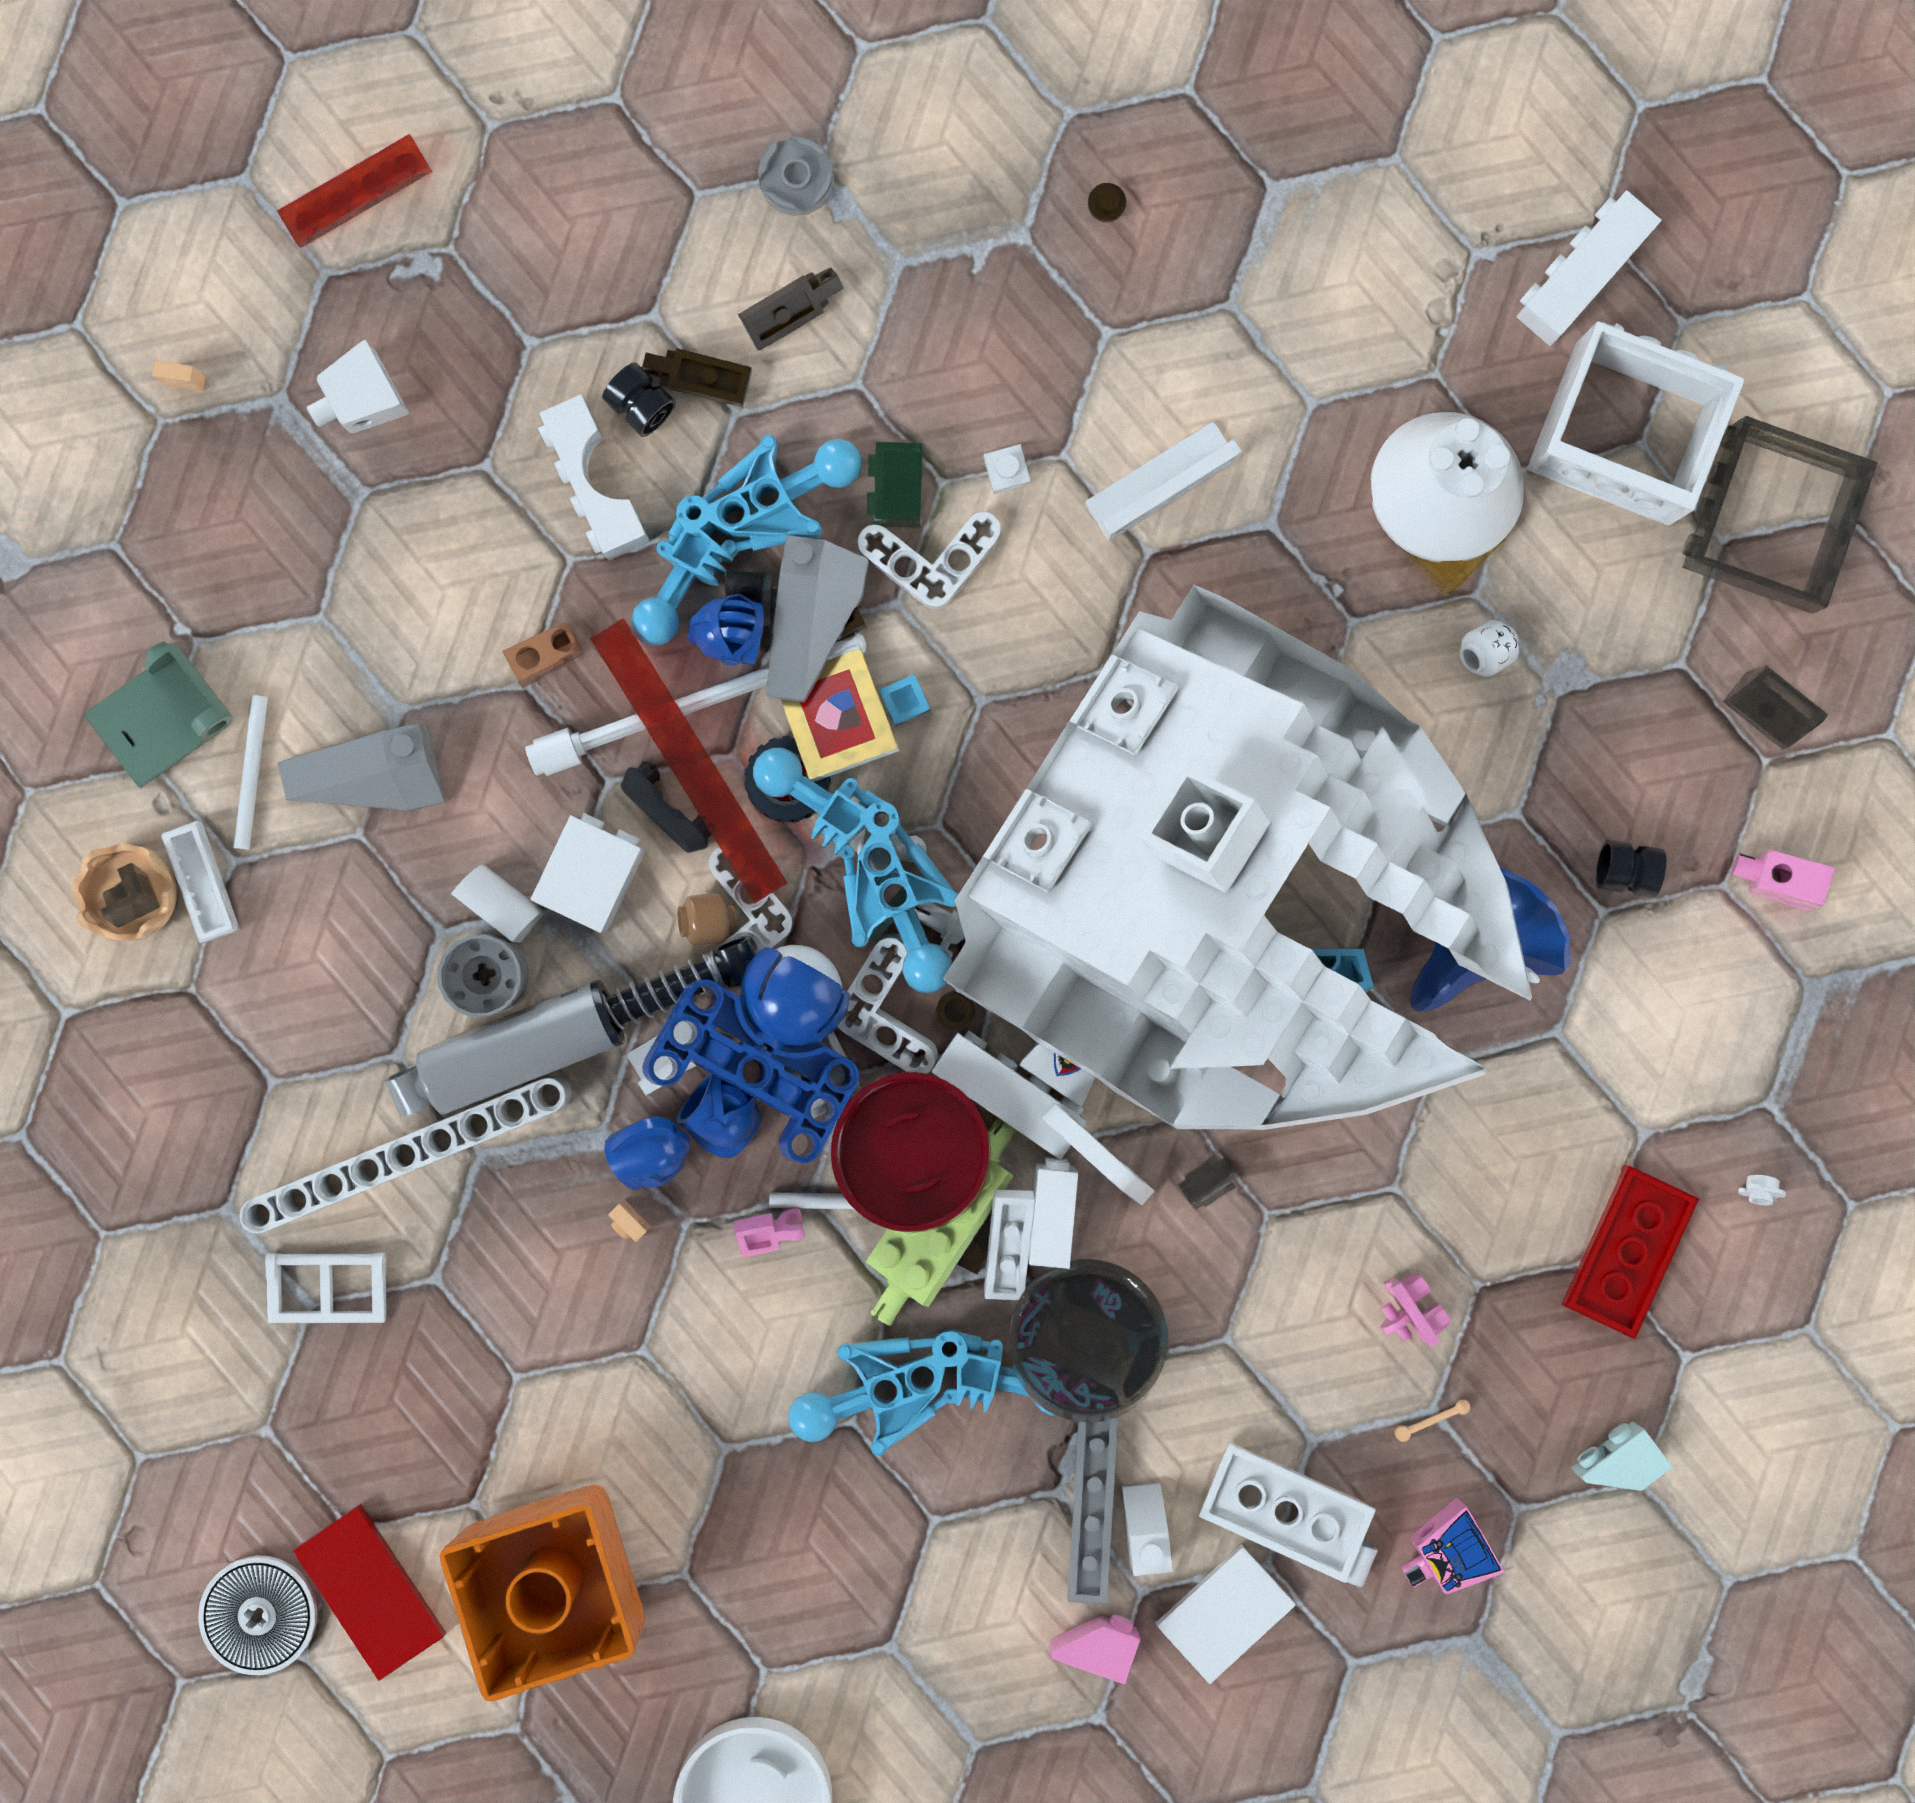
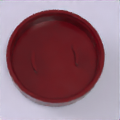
M918 1072L896 1073L868 1084L845 1106L835 1125L832 1136L831 1163L834 1177L841 1193L847 1202L864 1218L893 1231L905 1233L927 1232L953 1222L963 1215L976 1201L985 1185L990 1169V1138L980 1112L973 1102L955 1085L930 1074Z

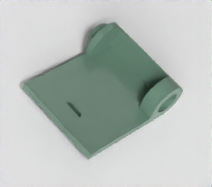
M160 642L151 647L146 653L148 658L144 662L146 668L144 672L83 714L139 788L147 785L216 736L233 720V716L176 643L167 644L166 642Z

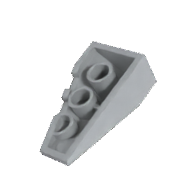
M787 535L779 575L766 689L767 698L805 703L827 664L826 659L837 639L840 640L854 608H858L863 599L869 559L826 540Z
M420 723L381 731L278 762L286 800L403 811L416 810L446 802L430 729Z

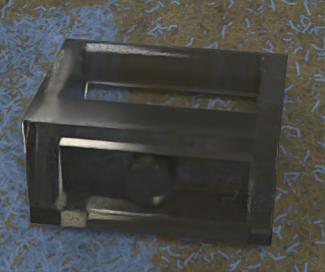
M1767 665L1747 671L1722 701L1782 750L1789 748L1819 726L1828 716L1824 710Z

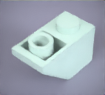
M1633 1421L1629 1424L1623 1423L1615 1427L1609 1433L1607 1441L1599 1447H1591L1582 1452L1577 1458L1578 1463L1571 1467L1574 1473L1586 1483L1638 1491L1644 1490L1673 1468L1645 1429Z

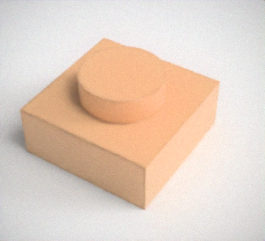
M626 1200L619 1203L608 1214L613 1220L611 1223L612 1228L625 1240L631 1238L637 1242L652 1227Z

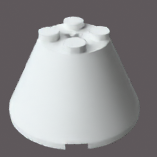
M1430 413L1403 424L1385 441L1376 456L1371 471L1372 506L1383 530L1402 549L1412 555L1432 562L1440 563L1441 561L1463 560L1464 562L1489 552L1512 530L1523 505L1524 477L1520 462L1511 445L1497 430L1487 423L1461 413Z

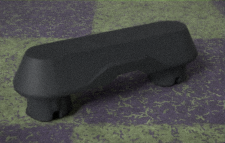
M643 761L638 768L629 767L621 783L623 792L684 851L691 853L707 848V839L712 834H715L713 822L705 824L708 817L704 815H697V818L691 822L679 809L671 808L663 800L662 793L653 785L656 781L660 780V773L657 768L651 770L652 763Z

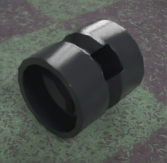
M633 362L625 366L612 378L603 391L602 398L617 414L626 413L625 421L641 437H646L666 421L674 410L676 401L660 385L653 387L652 377L637 362Z
M1606 840L1597 861L1596 885L1598 889L1623 892L1628 887V890L1632 891L1634 895L1655 898L1659 894L1665 878L1666 853L1664 849L1649 846H1638L1634 851L1631 843Z

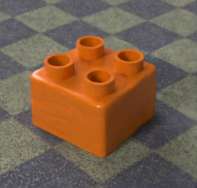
M599 1485L585 1486L477 1521L465 1527L441 1550L439 1557L443 1574L460 1622L473 1672L481 1696L485 1701L500 1700L525 1692L530 1688L563 1680L580 1672L593 1668L598 1669L604 1665L628 1659L633 1655L644 1627L645 1613L627 1559L611 1501L603 1487Z

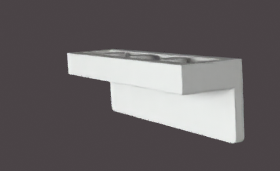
M1211 422L1086 501L1085 506L1109 542L1236 462L1242 451L1234 439L1227 443L1216 424Z

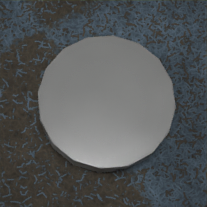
M801 136L790 137V139L783 140L782 142L779 140L772 144L763 154L758 168L760 189L767 202L779 212L792 216L807 215L821 208L831 196L835 183L833 164L827 151L816 141Z

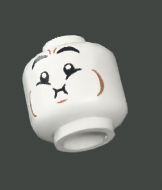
M1486 621L1469 631L1462 638L1461 661L1467 670L1483 677L1493 676L1512 665L1518 658V636L1514 629L1501 621Z

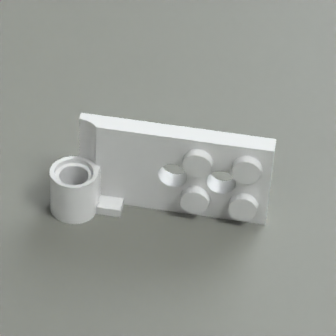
M1231 1442L1228 1443L1199 1517L1337 1580L1359 1587L1364 1586L1378 1551L1377 1547L1364 1540L1376 1508ZM1245 1485L1256 1486L1262 1494L1260 1502L1254 1506L1245 1505L1239 1498L1240 1489ZM1283 1501L1294 1503L1299 1511L1298 1516L1291 1522L1281 1521L1275 1514L1277 1505Z

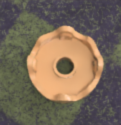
M118 844L90 851L83 857L82 868L71 887L79 906V913L76 915V919L81 926L109 940L136 941L151 936L167 923L175 909L177 884L169 865L157 853L137 845ZM126 882H131L137 891L135 899L129 904L124 903L119 895L121 886Z

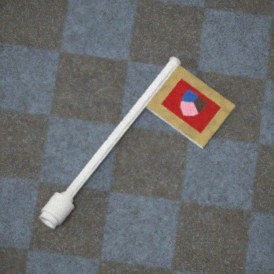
M855 632V636L834 644L826 659L827 664L805 703L780 699L809 779L813 782L899 751L863 656L867 648L866 640L858 632ZM769 666L579 734V732L572 734L569 727L534 739L532 745L525 747L530 765L536 776L543 773L549 776L582 764L581 755L587 754L586 751L767 686Z

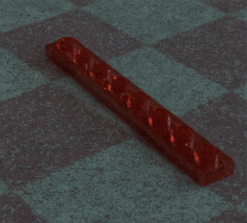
M622 618L591 637V641L754 904L787 885L788 882L626 620Z

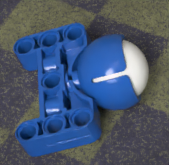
M788 945L777 949L764 947L746 967L741 981L740 996L711 980L694 981L684 988L644 1059L642 1065L643 1074L652 1084L671 1086L680 1080L689 1063H694L788 1116L790 1119L779 1139V1150L788 1160L798 1163H809L820 1154L859 1080V1070L854 1062L827 1046L821 1045V1040L831 1034L844 1019L849 1006L850 994L842 989L841 979L834 964L818 950L802 945ZM701 986L709 990L711 994V1002L705 1009L698 1008L693 1000L694 992ZM681 1021L689 1024L692 1029L691 1039L685 1044L677 1042L673 1032L675 1026ZM716 1027L740 1040V1043H736L715 1031ZM662 1056L667 1057L672 1063V1072L665 1079H659L654 1073L655 1061ZM753 1060L758 1064L760 1074L756 1081L749 1083L743 1076V1068L747 1062ZM837 1064L841 1065L845 1071V1079L839 1086H835L830 1080L831 1069ZM786 1066L789 1069L795 1071L796 1073L802 1075L803 1077L807 1078L808 1081H803L798 1077L790 1074L789 1072L783 1070L784 1067ZM822 1099L826 1104L827 1111L822 1119L816 1121L811 1114V1107L816 1100ZM803 1134L808 1140V1146L803 1154L796 1155L792 1150V1141L797 1135Z

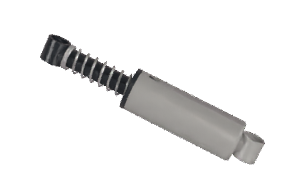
M749 936L741 937L719 946L714 951L710 950L706 954L703 953V959L693 963L691 959H688L689 965L678 969L677 965H674V971L663 974L659 970V977L649 980L645 976L644 983L634 986L633 982H630L631 988L621 992L618 988H615L616 994L611 996L601 980L593 981L567 993L537 1003L527 1009L427 1047L417 1053L415 1066L391 1075L385 1079V1083L400 1117L417 1113L431 1105L441 1114L449 1113L625 1044L623 1030L626 1028L627 1022L632 1020L634 1023L640 1024L642 1016L647 1015L650 1018H654L656 1011L659 1009L666 1013L669 1012L670 1005L675 1004L684 988L694 981L711 980L726 989L727 987L740 986L747 965L756 955L755 949ZM701 986L694 992L693 1000L698 1001L700 993L706 992L708 995L711 994L709 990Z

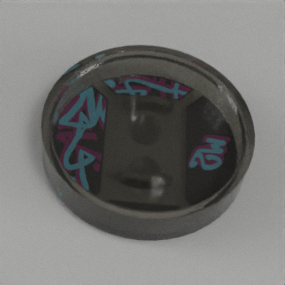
M1079 1259L1070 1261V1269L1056 1267L1048 1269L1034 1279L1025 1289L1013 1312L1010 1326L1009 1351L1013 1369L1020 1384L1037 1404L1052 1414L1067 1420L1084 1423L1102 1422L1128 1413L1143 1402L1155 1387L1167 1356L1168 1328L1163 1310L1157 1298L1139 1277L1127 1269L1110 1262Z

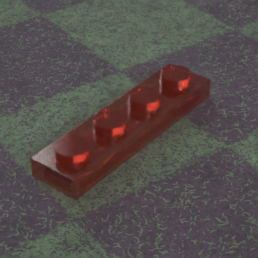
M408 134L277 210L295 243L302 248L433 171L411 134Z

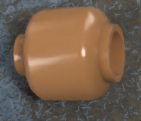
M719 893L688 896L683 906H679L677 909L678 927L681 937H687L688 941L696 946L722 943L728 938L729 928L736 927L733 904L727 905L724 897Z

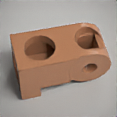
M565 623L550 628L502 652L522 688H525L536 682L537 678L555 670L556 667L574 660L583 653V650L569 624Z

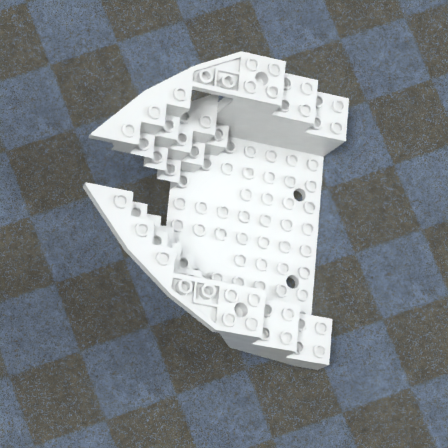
M1193 585L1172 620L1141 611L1135 617L955 899L966 943L943 978L962 995L1022 1029L1037 1043L1097 1077L1117 1094L1176 1129L1266 1130L1367 1115L1485 1075L1487 1073L1485 1066L1447 1047L1434 1033L1371 1001L1359 984L1326 968L1311 949L1278 933L1264 916L1266 910L1309 843L1321 862L1357 879L1368 897L1402 913L1413 931L1449 948L1458 965L1529 1001L1532 998L1506 880L1466 792L1421 726L1409 721L1352 669L1226 598L1196 585ZM1125 699L1134 700L1130 711L1124 714L1116 713L1117 706L1121 701ZM1431 820L1445 826L1444 830L1437 832ZM1047 834L1046 844L1038 850L1030 849V844L1035 836ZM1268 1058L1286 1077V1086L1281 1094H1278L1231 1066L1264 1065Z

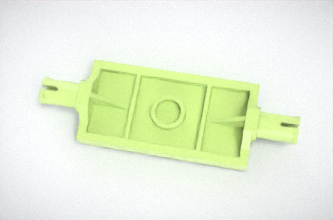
M995 1118V1122L988 1131L991 1145L990 1169L985 1185L972 1206L953 1222L935 1230L905 1233L887 1229L868 1257L866 1263L886 1277L889 1283L875 1307L870 1311L873 1316H878L877 1319L886 1325L891 1326L893 1324V1320L908 1297L915 1299L923 1306H930L991 1212L994 1189L1005 1190L1014 1175L1000 1165L1001 1160L999 1157L1017 1130L1000 1118Z

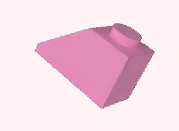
M1099 1615L1052 1638L1049 1644L1050 1659L1125 1684L1140 1642L1137 1627L1133 1626L1134 1623L1123 1616L1112 1615L1111 1618Z

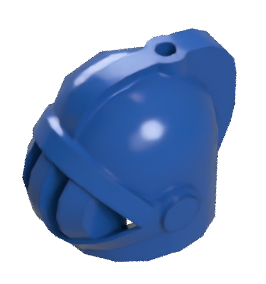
M740 594L710 600L690 619L688 641L697 645L705 656L722 661L726 665L736 666L740 663L755 665L764 624L762 603L753 602Z
M709 1072L679 1110L676 1122L683 1126L702 1148L721 1158H730L739 1154L757 1132L761 1123V1111L754 1097Z
M660 1116L642 1119L610 1134L605 1141L604 1151L612 1172L625 1186L633 1190H639L643 1187L657 1188L671 1181L680 1172L685 1156L690 1152V1140L687 1134L680 1130L673 1121Z

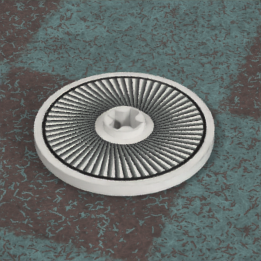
M256 1555L241 1558L224 1567L207 1585L199 1605V1629L207 1649L227 1668L247 1675L271 1674L293 1663L311 1642L317 1624L315 1595L306 1578L291 1564L271 1556ZM260 1607L264 1610L262 1614L263 1619L255 1623L252 1620L254 1616L253 1611Z

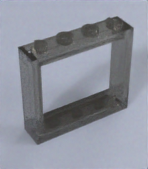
M1744 416L1732 426L1728 425L1720 442V447H1723L1724 450L1720 461H1716L1713 464L1707 482L1711 484L1707 497L1701 499L1695 512V519L1699 520L1696 530L1688 536L1683 546L1682 555H1685L1686 558L1682 568L1811 614L1828 607L1878 462L1752 417ZM1745 442L1844 476L1804 591L1705 557Z

